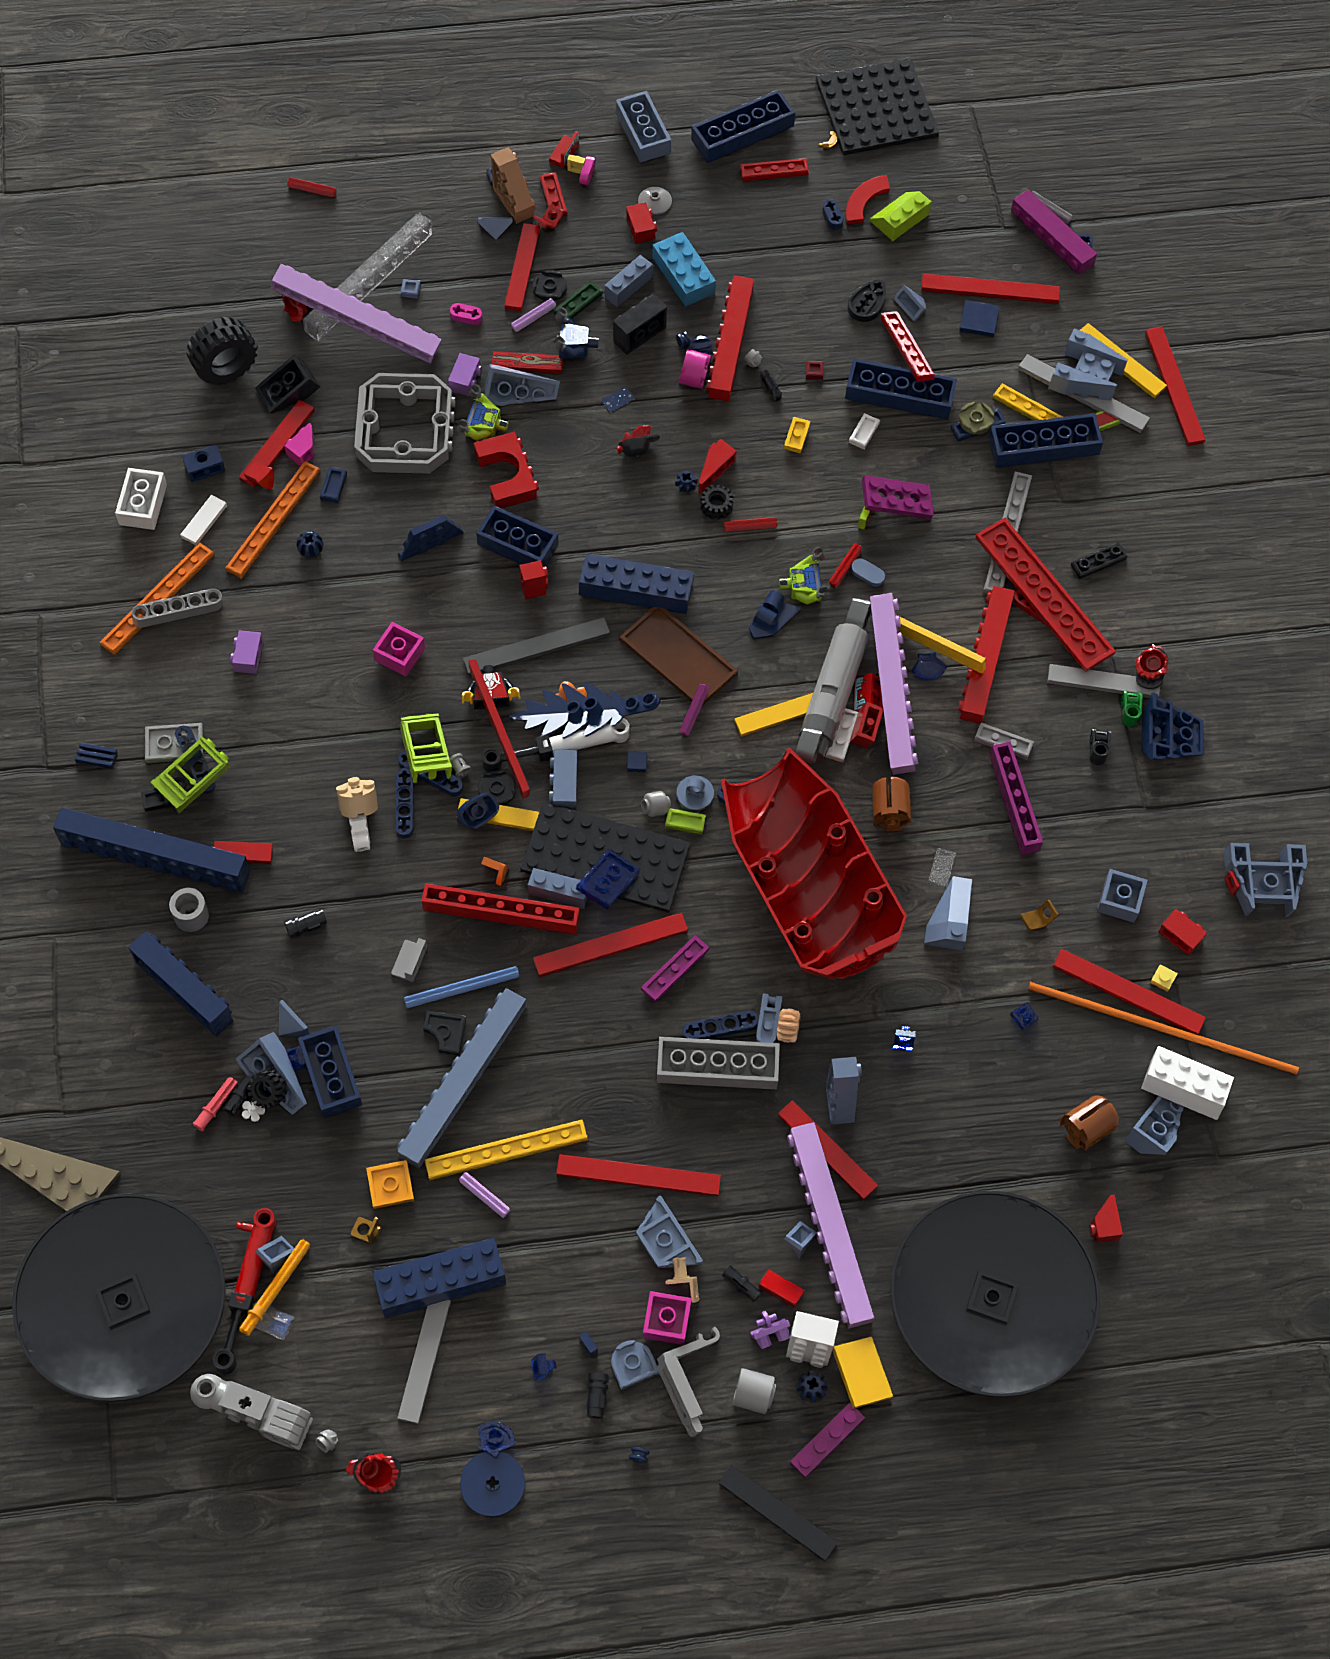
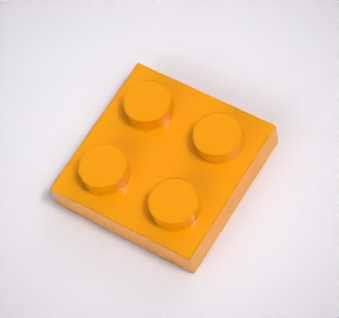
M407 1160L366 1168L374 1209L414 1201Z

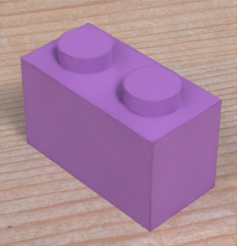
M459 353L448 380V385L452 392L469 396L468 392L472 389L471 386L477 383L476 378L482 372L480 358Z
M239 630L238 637L234 638L235 652L230 657V664H233L235 672L257 674L263 646L260 632Z

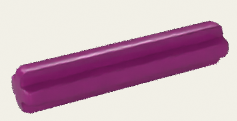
M700 684L680 727V734L684 736L690 735L708 694L709 687L707 685Z

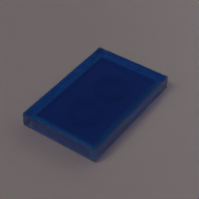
M608 849L577 884L576 890L608 910L637 877L641 869Z

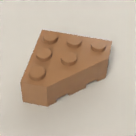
M507 147L491 154L492 183L494 191L517 224L534 217L536 206L527 188V181L520 169L518 157L515 152L513 153Z

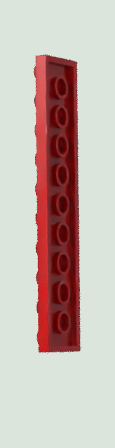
M1006 518L976 534L975 539L1085 672L1115 655L1116 650Z

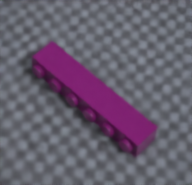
M1026 190L1013 199L1011 207L1013 214L1018 216L1027 227L1033 230L1073 270L1081 274L1095 264L1097 253L1030 190Z
M1011 741L992 745L989 756L1021 855L1040 852L1043 840Z

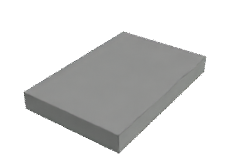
M192 723L145 727L146 763L176 761L183 754L175 736L176 729L182 725L190 727L196 741H198L203 736V724ZM182 731L181 736L184 738L185 742L188 743V733Z

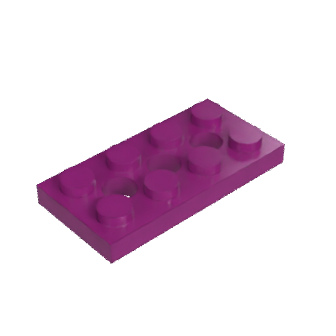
M864 475L862 478L865 510L931 519L934 516L930 485Z

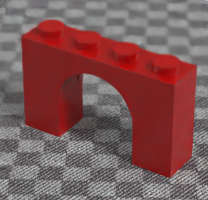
M515 432L474 443V453L480 467L497 462H508L519 470L513 479L490 486L493 504L501 509L537 499V491H539L537 481H533L532 478L534 476L531 466L528 467L527 465L528 458L526 452L521 450L523 448L521 439L516 437Z

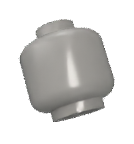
M662 791L647 793L641 800L642 811L649 817L665 815L671 806L670 798Z

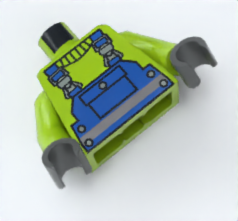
M474 384L471 386L472 389L469 390L468 394L470 397L476 396L477 398L473 400L467 420L461 419L457 423L459 425L457 432H465V436L471 437L475 441L495 437L497 429L507 431L509 421L501 419L500 409L483 393L480 394L481 388L479 385Z
M820 547L814 548L812 555L791 567L789 578L779 579L780 590L790 589L792 599L807 605L821 601V598L827 600L829 595L826 592H829V589L826 586H821L819 563L816 562L817 559L820 561L824 560L825 555L820 553L823 549Z

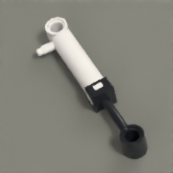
M623 718L620 723L612 727L610 721L603 728L587 737L584 736L586 729L579 730L565 739L562 738V734L549 737L548 734L535 737V747L514 752L517 758L538 754L540 762L550 760V757L554 756V750H580L614 741L623 743L629 738V723ZM617 729H623L624 731L618 732V731H616V730H617ZM488 748L482 754L483 768L487 772L500 770L502 762L507 761L505 755L500 754L495 748ZM495 759L494 762H489L488 760Z

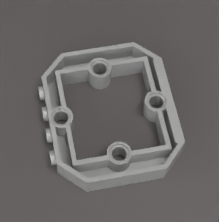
M376 374L359 387L354 443L356 457L372 472L430 474L449 459V452H452L450 437H453V426H451V422H454L452 408H455V397H452V390L434 374ZM375 398H400V402L405 406L415 404L417 399H437L436 413L432 416L434 432L433 449L412 448L411 444L404 440L398 441L394 448L371 447L372 434L377 433L380 428L378 414L374 411Z

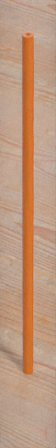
M1032 982L1029 984L1028 990L1297 1075L1299 1070L1297 1066Z

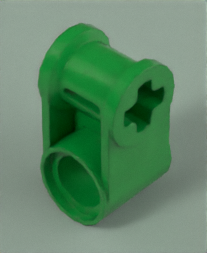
M1123 690L1121 720L1126 727H1134L1138 724L1142 713L1143 692L1136 694L1127 693V691Z

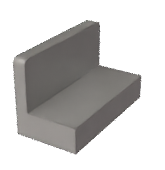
M418 938L417 943L408 940L404 941L391 972L392 976L414 982L427 950L426 940Z

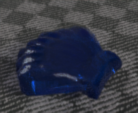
M936 652L919 653V660L914 665L912 672L922 679L931 680L941 677L946 671L947 666L941 659L936 657Z
M491 1421L478 1426L481 1440L478 1449L497 1457L499 1451L508 1449L515 1444L512 1430L501 1422Z

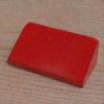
M771 1270L766 1272L758 1287L793 1308L796 1307L805 1291Z

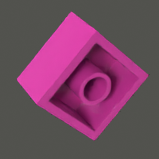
M391 622L373 648L374 661L406 677L425 650L424 637Z
M650 1291L643 1338L684 1345L692 1298Z

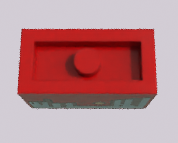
M575 131L572 137L566 135L562 137L550 156L549 163L561 168L566 167L569 155H573L579 146V132Z
M869 673L855 679L853 711L858 712L866 702L883 708L880 677L874 673Z

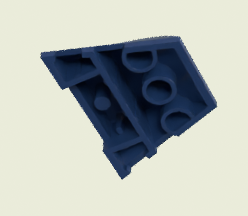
M1151 693L1142 717V751L1151 760L1202 756L1204 754L1203 720L1185 710L1177 709L1173 706L1172 702H1165L1158 698V694Z

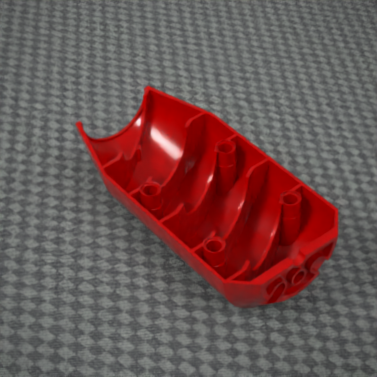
M791 748L786 749L783 758L778 764L755 779L738 784L728 783L725 778L721 780L733 845L800 969L804 973L832 980L848 978L883 960L885 953H891L896 948L907 915L838 793Z

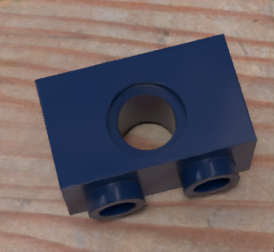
M216 445L207 446L204 449L189 452L182 456L191 483L225 472L224 463Z

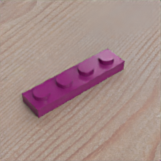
M694 935L641 987V991L656 1003L709 951V947Z
M849 1403L790 1461V1464L806 1478L865 1417L856 1408L853 1409L852 1404Z

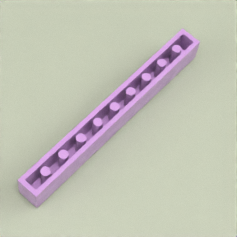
M280 264L272 279V290L430 364L440 347L441 339L435 334H429L418 326H412L403 319H397L386 311H380L374 308L373 305L363 303L354 296L346 295L337 288L329 287L322 281H317L305 273L295 271L290 266Z
M892 593L870 596L890 767L893 775L916 771L915 765L918 764L917 753L913 752V747H916L915 736L911 735L914 724L913 719L909 718V712H912L910 701H907V695H910L909 686L905 684L904 679L907 678L906 666L903 667L902 663L905 660L904 649L901 650L900 644L903 643L902 633L898 631V627H901L900 616L896 615V610H899L898 600L894 599Z
M815 1123L793 1127L787 1136L790 1148H794V1163L796 1167L799 1166L801 1171L799 1174L800 1183L802 1186L805 1185L807 1191L805 1193L806 1203L812 1207L811 1219L813 1224H817L819 1231L816 1232L819 1244H823L825 1250L822 1252L825 1264L828 1263L831 1270L828 1271L831 1284L835 1283L837 1291H834L837 1304L841 1303L843 1310L840 1311L843 1324L847 1323L848 1329L872 1323L874 1315Z

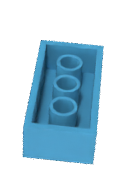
M683 232L653 244L652 258L685 307L715 294V278Z

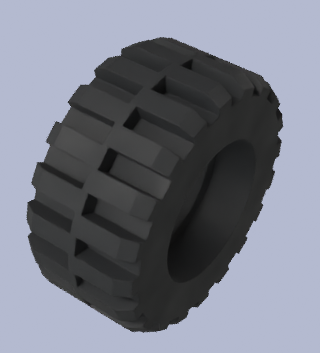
M222 317L221 319H213L210 323H205L202 328L199 327L196 333L190 337L191 341H188L186 350L187 359L198 377L206 383L219 385V383L227 384L228 381L233 382L251 369V365L256 361L258 345L247 326L241 320L232 317Z

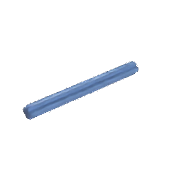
M514 966L404 997L405 1006L410 1008L518 978L519 971Z

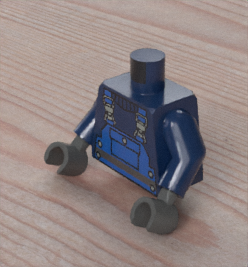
M560 307L555 318L557 321H563V323H561L560 336L554 339V347L556 350H559V358L575 359L586 357L588 348H598L599 338L588 337L589 328L575 324L569 317H566V309Z

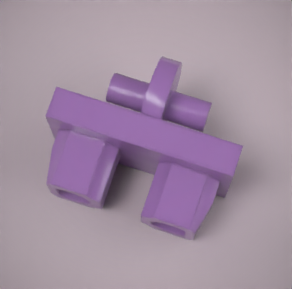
M763 1311L761 1312L762 1319L757 1320L756 1324L758 1327L764 1324L765 1326L750 1332L751 1337L756 1340L759 1347L764 1349L772 1345L769 1334L775 1332L779 1342L789 1339L788 1327L790 1324L785 1319L771 1323L777 1320L776 1314L768 1316L767 1312Z

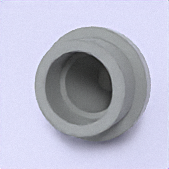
M752 349L745 356L744 360L750 367H757L761 364L762 357L759 351Z
M325 1430L318 1434L315 1442L323 1452L327 1453L329 1450L335 1449L338 1438L335 1432Z

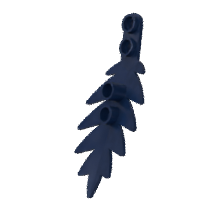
M584 682V687L589 696L586 698L576 689L563 683L562 687L568 702L557 694L543 689L542 692L548 706L536 701L525 700L528 710L516 712L510 715L509 718L515 721L527 722L525 725L526 730L547 723L542 735L552 734L566 725L562 734L564 739L587 725L584 736L587 737L603 728L610 721V725L614 727L625 716L656 709L660 704V698L657 694L649 692L623 700L615 691L611 690V699L595 686Z

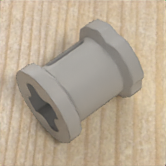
M457 753L449 759L457 778H463L471 772V767L466 765L462 754Z

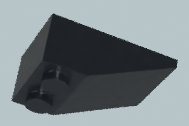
M294 354L256 386L255 389L268 411L272 414L297 403L299 400L307 399L320 388V385L306 362Z

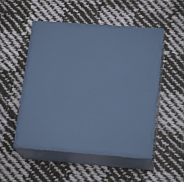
M403 279L400 292L401 297L418 299L420 281Z

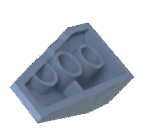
M489 364L484 395L494 405L499 406L553 400L557 398L560 381Z
M952 877L926 926L924 945L963 951L966 942L972 879Z
M274 1032L259 1038L236 1058V1061L247 1076L252 1077L266 1069H270V1071L274 1069L276 1070L275 1074H281L280 1079H285L283 1085L287 1084V1088L284 1089L287 1091V1094L284 1095V1100L279 1104L292 1115L307 1104L287 1052ZM264 1081V1091L268 1090L272 1093L270 1085Z
M1158 1096L1133 1127L1124 1142L1141 1154L1166 1155L1176 1142V1134L1180 1126V1117L1184 1106Z

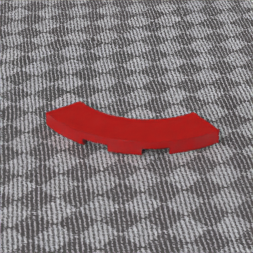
M887 175L875 177L864 182L852 193L846 208V224L863 223V211L866 203L877 195L890 191Z

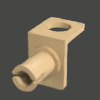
M686 1257L673 1258L675 1277L665 1281V1283L690 1282L692 1303L698 1302L697 1277L687 1276Z

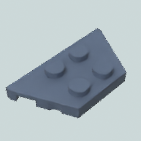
M660 1195L652 1209L649 1210L643 1223L637 1229L636 1235L657 1268L674 1267L673 1258L686 1257V1266L702 1264V1258Z

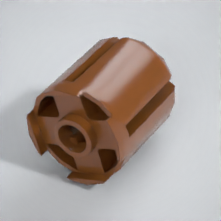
M887 777L876 781L872 787L873 825L876 828L877 825L885 827L886 831L903 830L904 825L911 824L910 788L908 783L904 779L891 777L890 792Z
M1096 1095L1060 1118V1126H1065L1069 1134L1066 1137L1076 1149L1083 1148L1085 1151L1115 1131L1119 1125L1117 1110L1109 1103V1100L1103 1096Z

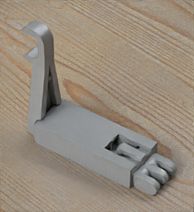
M713 1327L711 1330L713 1334L712 1339L706 1341L703 1339L702 1334L698 1333L696 1341L663 1353L657 1359L659 1374L690 1437H695L702 1431L703 1428L698 1417L703 1413L678 1359L714 1344L720 1337L716 1327Z

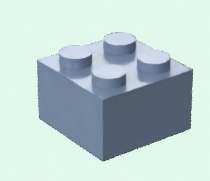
M1110 869L1105 879L1097 912L1135 923L1148 880Z

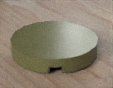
M971 402L962 407L959 414V423L968 433L983 434L988 432L993 425L994 413L984 403Z

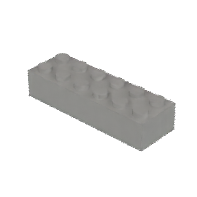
M659 1037L657 1083L777 1090L780 1043Z

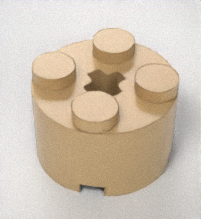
M358 777L348 779L347 783L336 787L339 809L343 816L357 818L358 814L364 813V816H367L378 809L373 780H359Z

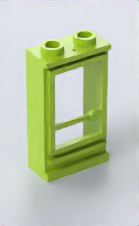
M439 714L401 718L400 731L413 783H417L418 773L428 772V777L432 780L436 778L437 771L445 770L447 779L451 778L452 765L439 721ZM435 730L438 742L431 745L413 747L409 731ZM439 748L440 754L415 757L414 750Z
M201 736L156 779L151 781L152 787L155 790L157 789L163 798L175 807L178 813H181L230 768L229 758L222 751L219 753L215 749L216 745L209 738L206 740ZM203 748L218 765L199 783H196V780L192 779L181 767ZM177 770L190 781L191 785H194L188 793L171 777Z

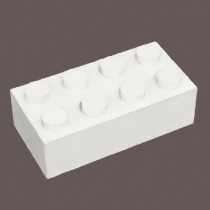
M1158 1046L1150 1062L1141 1089L1217 1120L1225 1106L1234 1077Z
M797 1311L786 1357H790V1360L793 1362H811L810 1365L822 1368L827 1366L834 1346L839 1321Z

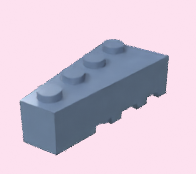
M856 1057L831 1060L825 1086L831 1125L855 1122L858 1083H860V1076L862 1075L861 1064H857Z

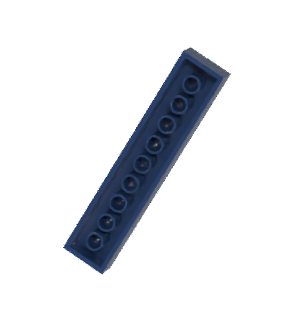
M61 807L53 826L60 844L66 848L74 847L84 853H97L103 858L112 857L122 863L131 862L141 868L145 866L150 867L156 872L162 873L165 871L175 877L183 876L194 882H206L212 887H225L231 892H243L251 872L245 855Z

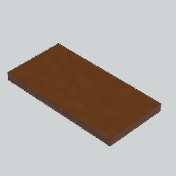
M652 607L619 636V640L691 702L700 684L707 685L709 691L703 703L704 705L738 674V670L664 608L657 609L658 607Z

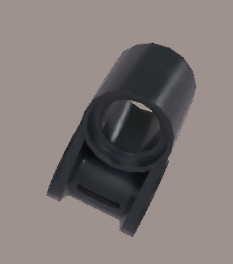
M1095 728L1091 729L1089 758L1095 765H1102L1106 762L1110 750L1111 730L1099 731Z

